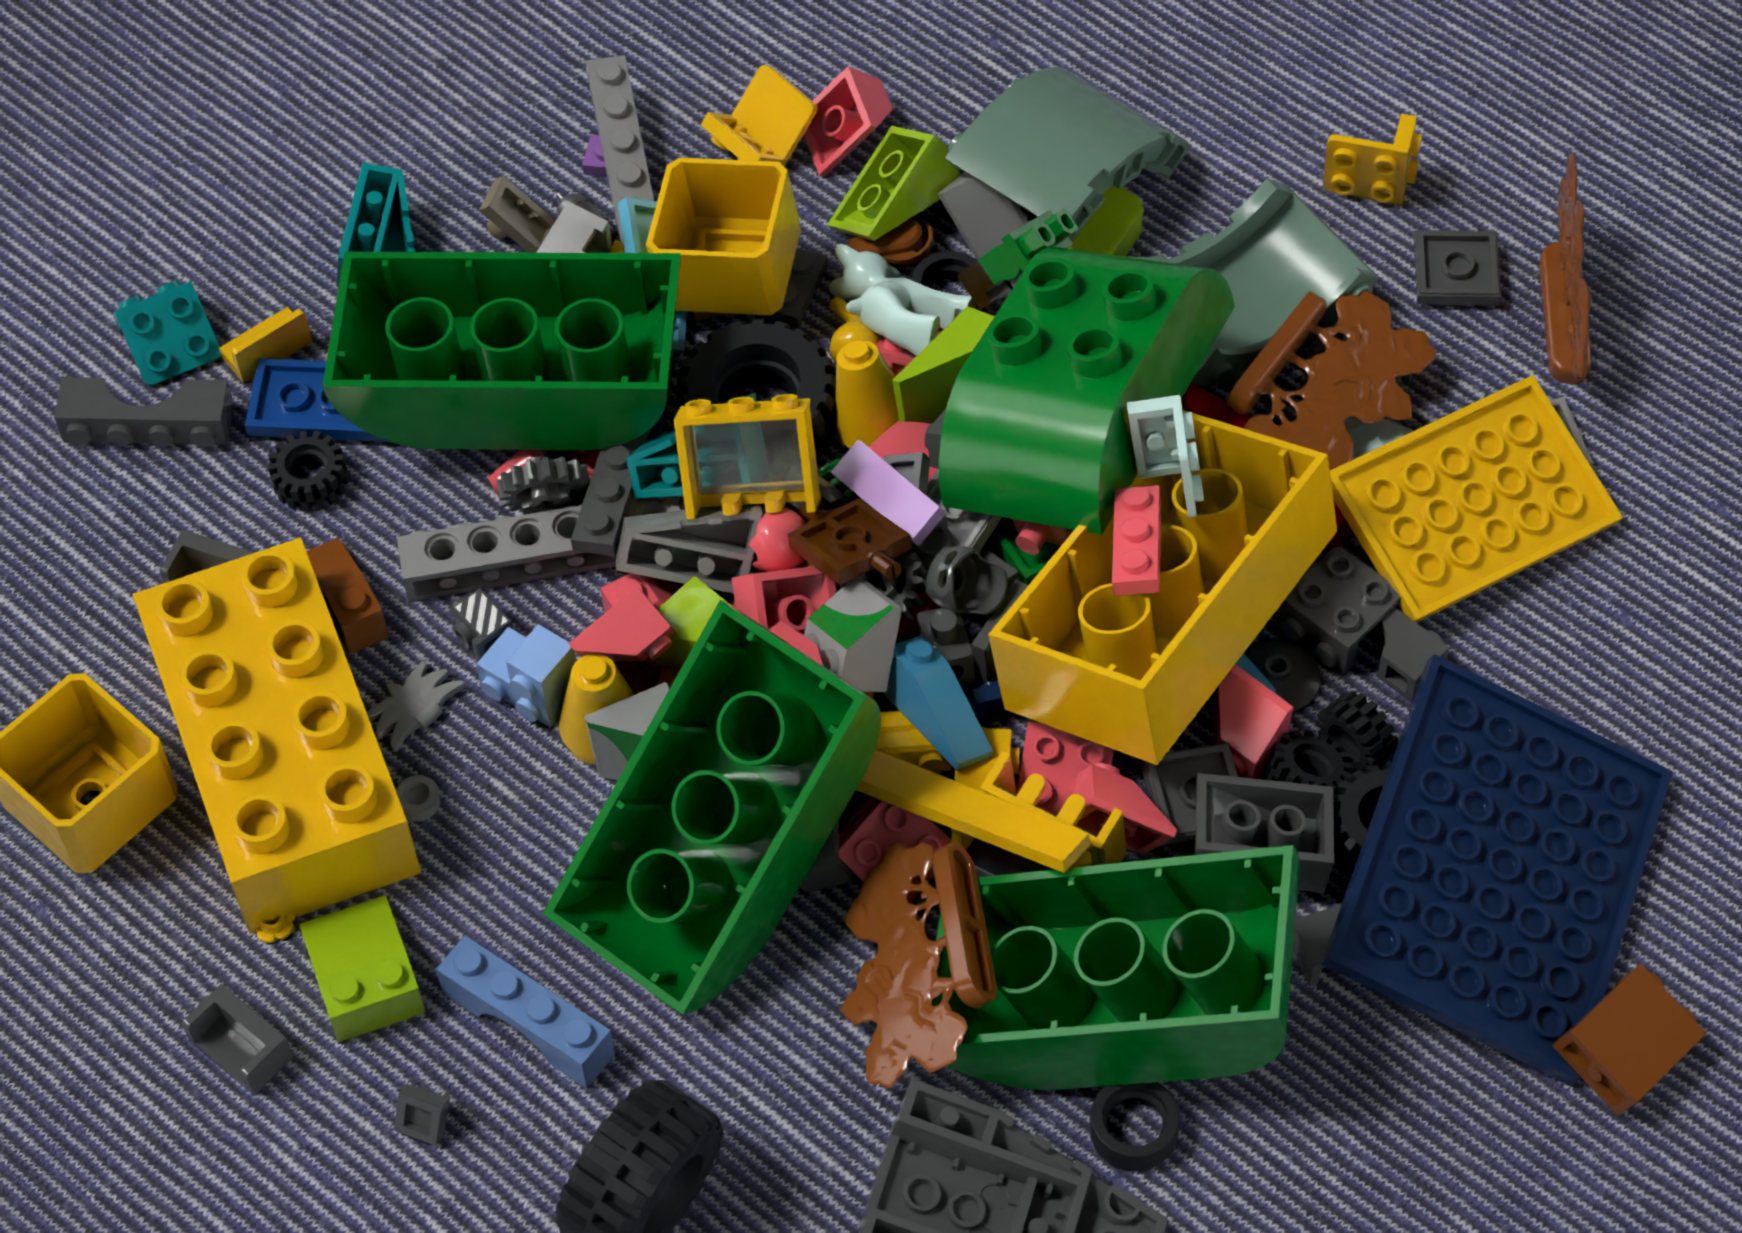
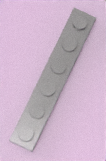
M625 55L586 60L589 87L619 240L623 242L617 203L625 197L654 201Z

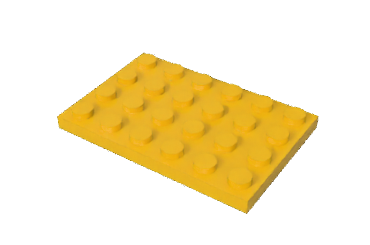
M1534 375L1330 470L1335 503L1379 575L1385 578L1399 594L1400 602L1398 606L1401 611L1416 623L1616 525L1623 518Z

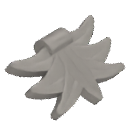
M422 661L410 673L404 686L390 682L387 683L386 686L391 697L381 701L367 711L370 722L379 719L375 732L377 739H382L393 730L391 747L393 752H397L404 740L418 728L424 731L443 713L441 706L451 696L465 689L464 681L459 680L442 684L449 677L448 670L441 669L425 675L428 665L426 661Z

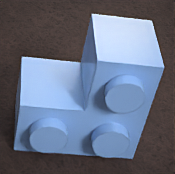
M539 624L527 637L507 627L476 663L480 686L490 698L496 701L503 699L515 706L519 714L531 722L538 720L551 728L561 714L571 670L576 662L575 651L568 644L570 642Z

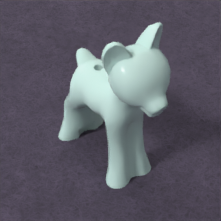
M836 244L835 254L844 266L843 277L835 279L829 284L831 294L835 297L840 296L844 300L855 299L846 306L849 313L859 316L862 324L869 330L886 337L889 342L909 350L916 356L937 336L939 328L945 329L967 306L975 309L976 303L971 296L937 291L907 278H900V272L895 267L889 265L878 253L870 251L858 252L845 244Z

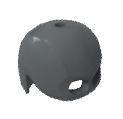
M967 546L942 548L932 561L926 578V594L935 604L954 613L964 615L991 614L1003 603L1008 588V579L1004 568L998 563L985 560L977 549Z

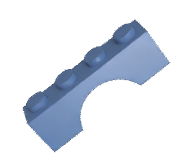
M465 935L436 968L442 993L477 1017L481 1014H489L510 1024L526 1036L542 1052L551 1066L586 1089L615 1055L610 1029Z

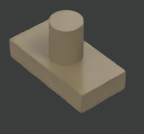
M505 176L493 181L479 209L489 219L487 227L493 238L500 240L509 236L524 250L531 253L537 252L555 223V220Z

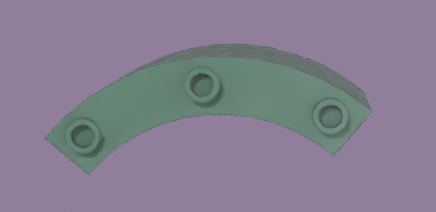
M1049 67L1035 71L1020 80H1013L1008 88L978 115L964 133H958L952 139L945 159L958 173H968L1037 217L1049 210L1054 215L1062 209H1066L1078 226V230L1069 236V239L1073 242L1089 219L1104 204L1105 197L1102 194L1112 185L1120 189L1131 180L1137 178L1144 168L1150 172H1158L1169 179L1191 145L1187 140L1075 73L1061 67Z
M1266 178L1259 188L1229 216V220L1232 223L1215 236L1207 232L1196 240L1182 246L1179 252L1180 255L1167 259L1163 254L1150 257L1128 256L1131 258L1214 269L1226 279L1232 292L1235 308L1194 376L1192 382L1196 386L1221 387L1236 383L1308 292L1312 291L1326 301L1325 312L1317 325L1322 328L1332 327L1339 319L1335 305L1338 297L1348 295L1360 296L1363 291L1372 293V287L1380 279L1287 184ZM1311 332L1295 354L1299 355L1302 349L1319 338L1318 335Z

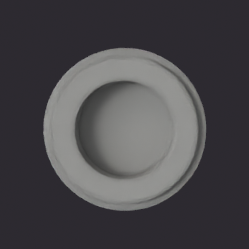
M423 775L410 776L401 781L396 788V793L407 820H427L440 807L441 798L438 787L429 777Z

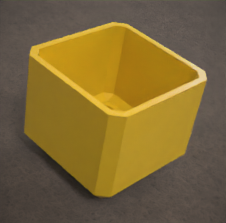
M678 158L667 165L649 230L646 248L648 253H680L681 264L676 311L772 315L783 307L801 232V224L788 170L780 162Z
M86 673L69 674L0 732V800L3 807L75 873H92L177 798V784L159 737ZM87 792H102L88 805L80 803L82 796Z

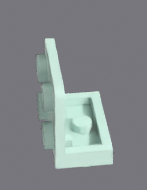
M1180 395L1127 402L1138 478L1144 479L1181 473L1188 518L1197 517L1195 502L1204 501L1201 475L1192 476V472L1200 471L1196 442L1187 443V439L1195 438L1192 412L1183 413Z

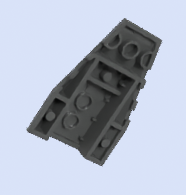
M912 1078L889 1134L858 1233H1164L1168 1218L1113 1183L1110 1186L1092 1174L1093 1170L1080 1161L1076 1160L1074 1163L1051 1148L1052 1143L1035 1133L1032 1136L1014 1124L1015 1119L1001 1110Z

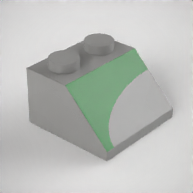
M857 577L849 581L807 618L805 634L803 635L817 644L822 664L825 668L861 692H886L902 607L862 577Z
M666 682L584 716L596 769L601 777L618 781L670 689Z

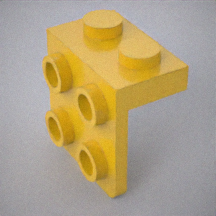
M762 65L759 67L732 115L708 112L701 126L712 135L711 141L723 150L731 151L738 157V160L780 162L785 167L815 117L817 105L772 66Z
M1401 114L1394 144L1337 134L1330 135L1326 145L1323 188L1326 191L1334 192L1341 196L1350 195L1381 203L1402 205L1407 183L1415 184L1419 160L1412 159V157L1418 158L1422 142V134L1415 133L1417 116Z

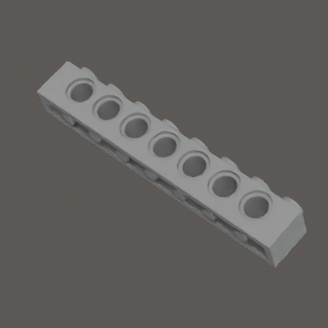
M670 496L636 499L633 497L627 517L685 510L684 497ZM583 503L578 506L555 510L543 509L536 513L514 517L501 516L495 520L474 524L460 523L445 529L415 531L409 535L397 537L402 578L408 602L471 592L479 588L482 590L615 567L616 553L615 556L573 551L571 538L566 537L572 536ZM486 550H492V551L487 552V553H481V552L486 551ZM445 557H450V558H448V559H446V560H440V559L445 558Z

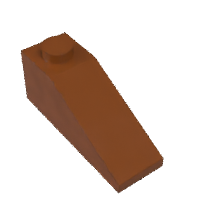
M336 538L306 551L331 619L348 653L353 654L389 638L383 611L366 578L340 539Z

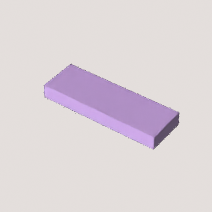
M859 439L831 471L833 475L873 509L908 532L911 541L917 546L923 542L947 513Z

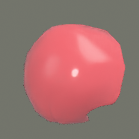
M783 508L778 513H764L758 522L756 535L749 542V547L757 555V561L752 565L755 569L761 572L800 568L805 559L790 549L788 533L807 524L802 516L788 508Z

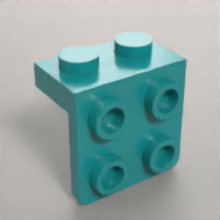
M180 280L169 282L157 288L158 294L143 299L141 295L131 297L118 304L120 309L114 311L113 318L118 330L123 332L142 379L149 386L156 385L216 361L221 355L219 351L220 346L192 281L181 284Z

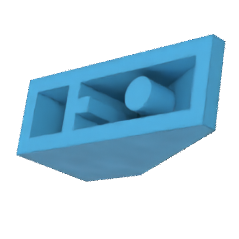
M923 635L895 644L887 691L882 693L956 771L990 758L993 749L949 662Z

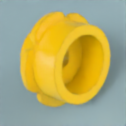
M283 913L280 915L279 920L271 925L265 924L263 921L258 922L260 927L253 929V932H256L257 938L265 943H273L279 939L283 940L294 930L292 923L295 920V915L286 917Z

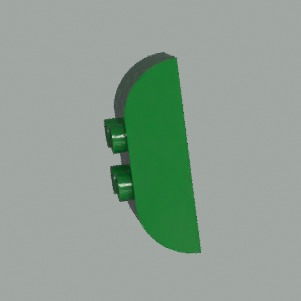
M1053 246L1038 252L1030 260L964 363L951 390L944 415L939 448V486L943 506L1075 530L1078 525L1087 526L1088 533L1102 535L1114 515L1115 489L1130 488L1138 474L1127 402L1180 395L1182 399L1235 308L1231 289L1223 275L1214 269Z
M344 252L322 385L323 390L333 407L358 428L386 441L414 448L599 450L627 443L651 429L662 416L666 406L681 264L680 253Z
M720 600L542 915L680 1014H689L704 1007L724 992L743 973L767 943L856 791L869 766L877 744L881 723L878 704L875 700L726 601Z
M1294 845L1069 868L1065 873L1054 869L978 877L997 986V996L994 1000L979 1008H972L962 1002L954 989L949 1001L950 1008L953 1012L965 1018L968 1029L963 1037V1041L956 1048V1060L947 1066L971 1077L1000 1085L1025 1089L1059 1090L1230 1077L1253 1071L1268 1064L1281 1053L1286 1041L1300 876V859ZM941 911L936 940L945 936ZM946 946L940 953V962L937 969L938 978L951 977ZM943 993L932 999V1006L935 1007L942 1001Z

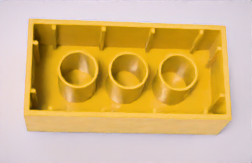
M1192 413L1195 438L1187 439V443L1196 442L1200 471L1192 472V476L1201 475L1204 501L1195 502L1197 517L1188 518L1181 473L1139 479L1137 474L1130 488L1160 486V592L1114 596L1112 586L1114 515L1102 535L1088 533L1087 526L1078 525L988 634L1004 709L1158 765L1337 532L1328 454Z
M301 537L132 594L224 865L250 934L254 933L253 929L260 927L258 922L263 921L265 924H275L283 913L286 917L295 915L296 918L421 874L407 819Z

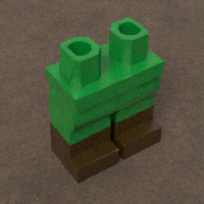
M1062 209L1054 215L1049 210L1008 233L1001 239L1003 244L991 249L958 274L957 277L978 308L982 310L1011 292L1030 260L1038 252L1052 246L1061 248L1071 247L1073 243L1069 236L1078 230V226L1066 209Z

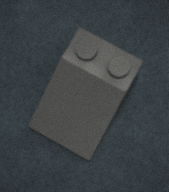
M1197 773L1195 854L1294 845L1300 859L1298 890L1324 893L1334 865L1333 787Z

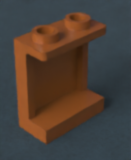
M1639 964L1617 982V985L1574 1027L1564 1033L1552 1046L1618 1116L1636 1104L1706 1032L1697 1024V1020L1692 1012L1681 1006L1666 991L1660 978L1654 973L1649 972L1642 964Z

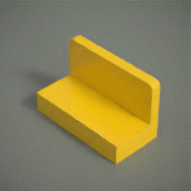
M289 307L284 308L219 347L221 358L244 384L255 377L258 358L285 359L312 343L306 315L301 309L292 312Z

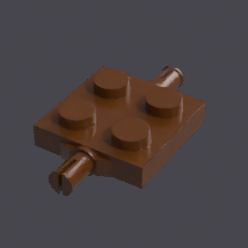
M859 498L842 507L830 510L817 507L816 512L807 513L806 503L803 502L799 508V514L809 522L788 533L790 549L839 585L852 581L871 569L878 570L887 579L893 580V576L897 578L900 574L901 565L892 559L912 549L911 537L908 532Z

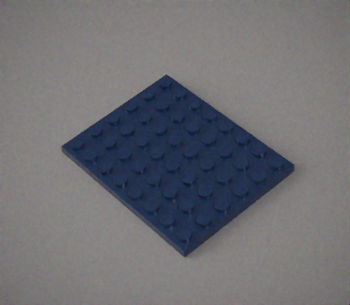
M1434 654L1427 661L1321 964L1568 1085L1574 1084L1579 1080L1580 1075L1552 1045L1564 1033L1574 1027L1605 996L1673 771Z

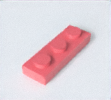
M1160 486L1115 489L1112 563L1114 596L1160 592Z

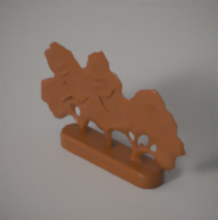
M1572 152L1567 156L1566 179H1561L1558 191L1556 211L1560 242L1551 243L1546 246L1541 253L1539 262L1548 370L1555 380L1564 384H1577L1585 380L1589 374L1592 360L1588 320L1591 308V294L1586 280L1583 279L1582 269L1585 209L1581 201H1577V166L1575 154Z
M1312 291L1305 295L1237 381L1226 401L1225 406L1239 415H1245L1263 394L1270 395L1272 401L1271 414L1256 415L1248 419L1244 426L1245 429L1328 454L1329 469L1332 470L1353 460L1354 443L1344 423L1348 417L1355 416L1364 423L1381 422L1384 417H1390L1394 420L1412 419L1411 397L1396 384L1395 377L1410 373L1420 374L1435 359V348L1430 345L1429 337L1424 331H1415L1408 328L1392 329L1390 305L1368 291H1363L1360 296L1348 295L1338 297L1335 305L1339 320L1336 326L1322 328L1317 325L1325 312L1326 301ZM1312 332L1318 335L1326 346V350L1324 353L1313 356L1312 359L1305 360L1295 353ZM1343 333L1348 337V340L1342 341L1334 337V335ZM1289 361L1306 370L1308 374V381L1300 390L1283 391L1274 383V379ZM1299 395L1302 396L1304 400L1300 402H1295L1291 398V396ZM1282 400H1286L1294 406L1297 414L1295 421H1288L1281 408L1284 409L1287 406L1282 403ZM1275 415L1280 417L1282 425L1274 424L1272 420Z
M897 841L886 851L882 864L868 872L866 879L861 885L858 897L852 902L845 917V924L856 938L878 943V952L875 958L863 964L856 978V989L848 994L840 1009V1012L845 1015L846 1019L856 1026L869 1021L877 1024L871 1043L865 1050L866 1079L870 1084L877 1085L880 1083L886 1088L893 1087L896 1080L905 1072L911 1058H915L930 1073L956 1060V1048L963 1041L968 1025L964 1017L953 1012L950 1008L949 1001L954 989L962 1002L972 1008H979L991 1002L997 996V986L978 877L971 856L965 848L956 842L945 845L934 854L932 846L924 842L908 849L901 842ZM932 863L937 889L930 886L925 880L928 871L932 867ZM915 876H920L922 883L918 885L912 884V879ZM910 891H922L921 898L927 897L925 903L913 905L908 903L907 894ZM939 904L945 936L932 941L928 940L926 936L925 921L932 907ZM925 909L923 917L920 920H916L917 912ZM946 946L951 977L938 978L937 969L940 962V953ZM943 993L942 1001L935 1007L932 1006V999Z

